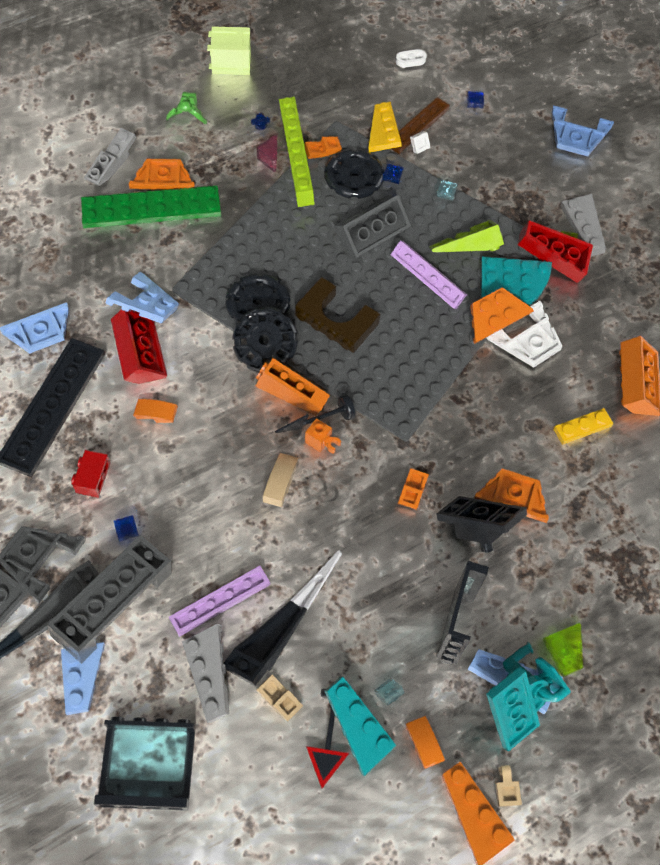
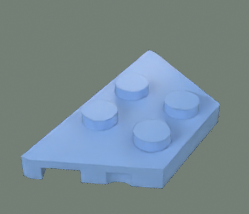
M66 302L0 327V331L29 354L65 340L69 312L68 304Z

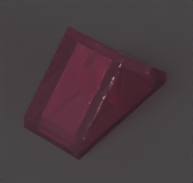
M273 135L257 147V159L273 172L277 171V135Z

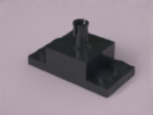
M458 496L436 513L438 521L454 524L456 538L479 542L481 551L484 552L485 549V553H489L494 550L493 542L502 534H506L527 516V508Z

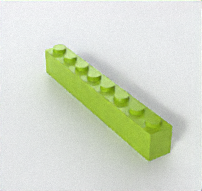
M295 97L279 99L297 206L315 205Z

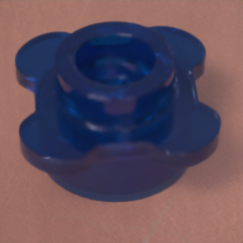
M260 113L256 115L255 119L251 120V124L257 130L266 129L267 124L270 123V118H266Z

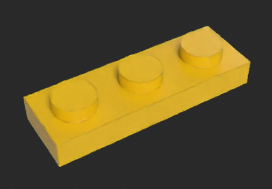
M605 408L556 425L553 430L563 445L610 428L613 422Z

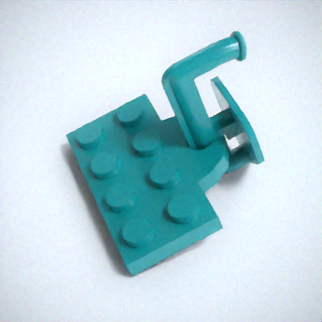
M529 642L505 659L503 668L509 674L486 693L502 747L508 752L540 726L537 712L546 701L559 702L571 693L556 669L542 657L535 659L539 675H532L518 663L526 655L534 653Z

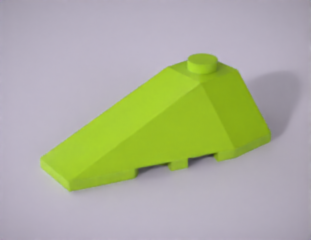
M488 220L470 227V232H459L454 239L446 238L429 246L432 252L495 251L501 245H504L499 225L492 220Z

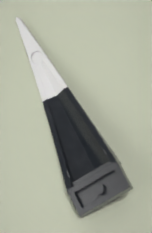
M340 550L332 556L321 570L284 607L233 649L223 663L227 671L256 687L266 671L272 669L342 555Z

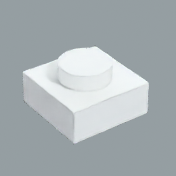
M426 131L410 137L414 153L418 154L430 148Z

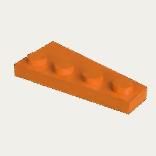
M461 762L441 775L452 804H454L458 814L459 822L467 837L468 845L474 855L476 865H483L514 842L515 839Z

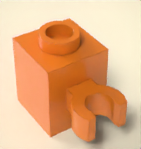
M317 418L305 432V443L319 452L326 446L327 450L334 454L336 448L331 445H341L339 438L332 437V428Z

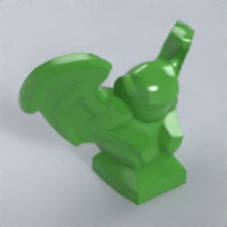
M183 92L177 107L173 108L166 115V121L182 112H189L201 122L207 124V120L197 108L196 93Z

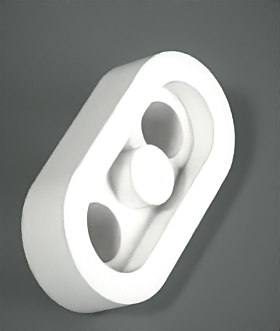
M420 49L402 51L396 56V64L402 68L423 65L426 62L427 54Z

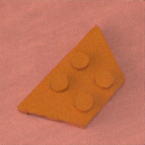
M146 159L143 166L136 172L135 179L133 181L130 180L129 188L170 190L195 188V184L191 181L181 159Z
M503 287L472 303L470 307L473 316L474 344L534 312L533 308Z
M503 468L474 496V499L526 507V517L547 523L549 519L544 506L545 500L541 493L540 480Z

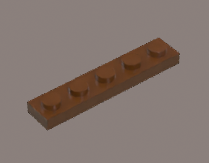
M437 97L399 130L402 147L391 149L400 154L411 144L410 137L426 131L449 110L450 105Z

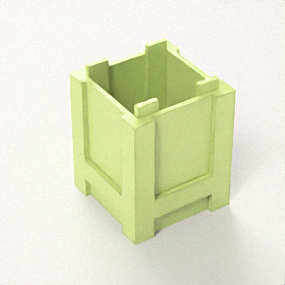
M212 26V31H209L208 37H211V45L207 47V51H210L211 56L209 69H212V74L250 75V28Z

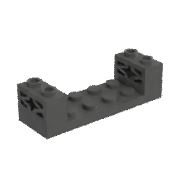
M140 535L47 624L50 636L82 664L97 649L95 639L151 584L158 588L172 574L171 560Z

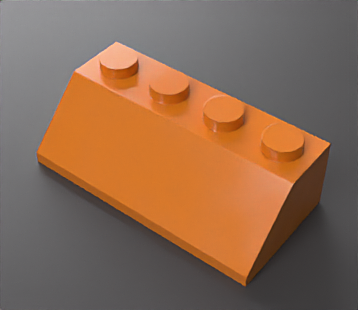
M642 336L621 342L619 354L621 357L620 371L622 373V405L631 413L660 416L658 351Z

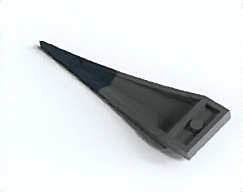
M89 560L71 571L48 598L0 642V659L48 630L47 624L99 575Z

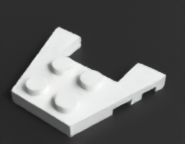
M541 301L530 306L534 312L529 314V316L536 322L535 325L512 339L503 330L486 338L533 368L559 352L562 348L555 329L551 327L548 321L549 317L543 310Z

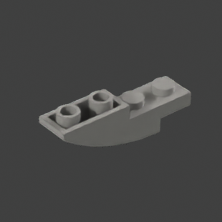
M120 128L107 150L100 152L84 179L98 186L110 179L130 155L128 150L136 139L135 134Z

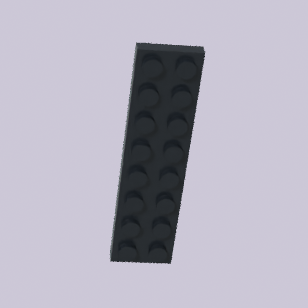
M74 338L70 339L0 451L1 466L32 478L104 358L105 350Z

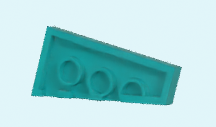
M340 676L325 690V694L335 716L340 722L341 730L347 738L353 757L356 758L359 765L358 768L361 774L365 776L396 744L345 678Z

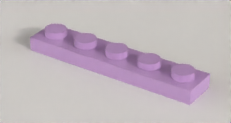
M400 240L391 256L452 308L457 309L467 294L408 244Z
M258 566L169 616V620L180 637L268 587L270 581L261 566Z

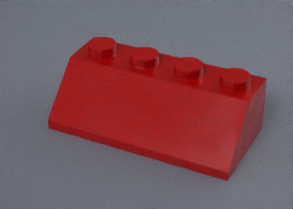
M121 309L111 318L124 381L142 384L165 379L167 373L154 321L139 316L140 312L131 309L129 311Z

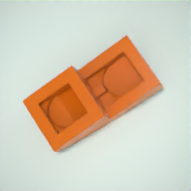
M322 137L320 142H305L304 144L308 159L326 157L342 150L338 137Z
M138 399L133 416L136 419H154L156 423H173L178 406L165 401Z
M410 468L398 504L417 510L429 474Z
M426 716L406 723V729L415 745V751L424 769L445 761Z

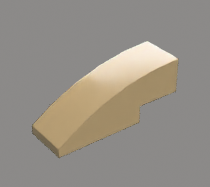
M283 453L279 454L263 494L264 503L279 507L283 506L299 460L298 457Z

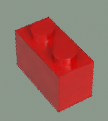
M85 450L83 457L80 456L77 473L73 475L71 480L76 493L99 498L111 464L107 454Z

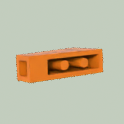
M272 358L270 363L265 362L256 377L258 379L255 385L257 388L315 416L322 410L330 397L328 393Z

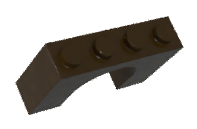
M321 277L295 305V316L300 321H305L311 325L314 330L325 334L328 339L339 343L345 350L354 353L379 325L380 313L365 305L350 321L342 323L331 321L324 315L323 310L334 299L336 286Z

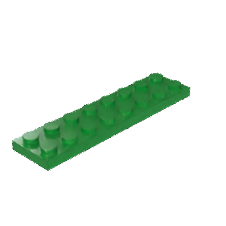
M218 185L81 197L83 229L221 216Z

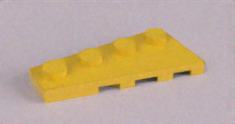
M391 102L376 104L369 140V153L402 147Z

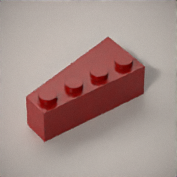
M530 220L521 230L518 246L542 261L552 262L554 269L576 283H579L587 275L593 244Z

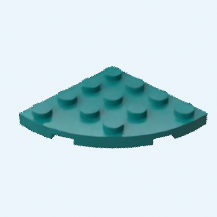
M482 257L481 298L503 287L525 304L531 306L541 296L548 283L552 262Z

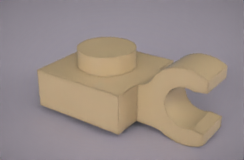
M510 765L499 767L501 782L495 783L498 807L522 805L519 781L512 782Z

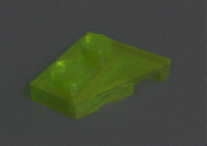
M580 623L544 637L543 641L563 678L583 669Z

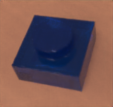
M468 91L467 108L483 109L484 92Z
M387 164L383 175L384 181L399 184L404 168Z
M133 515L114 520L119 542L139 536Z

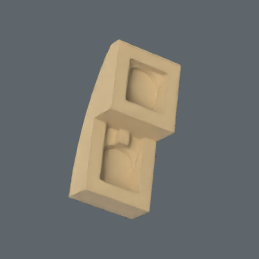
M273 674L256 689L262 698L287 722L303 707L297 698L289 690H286Z

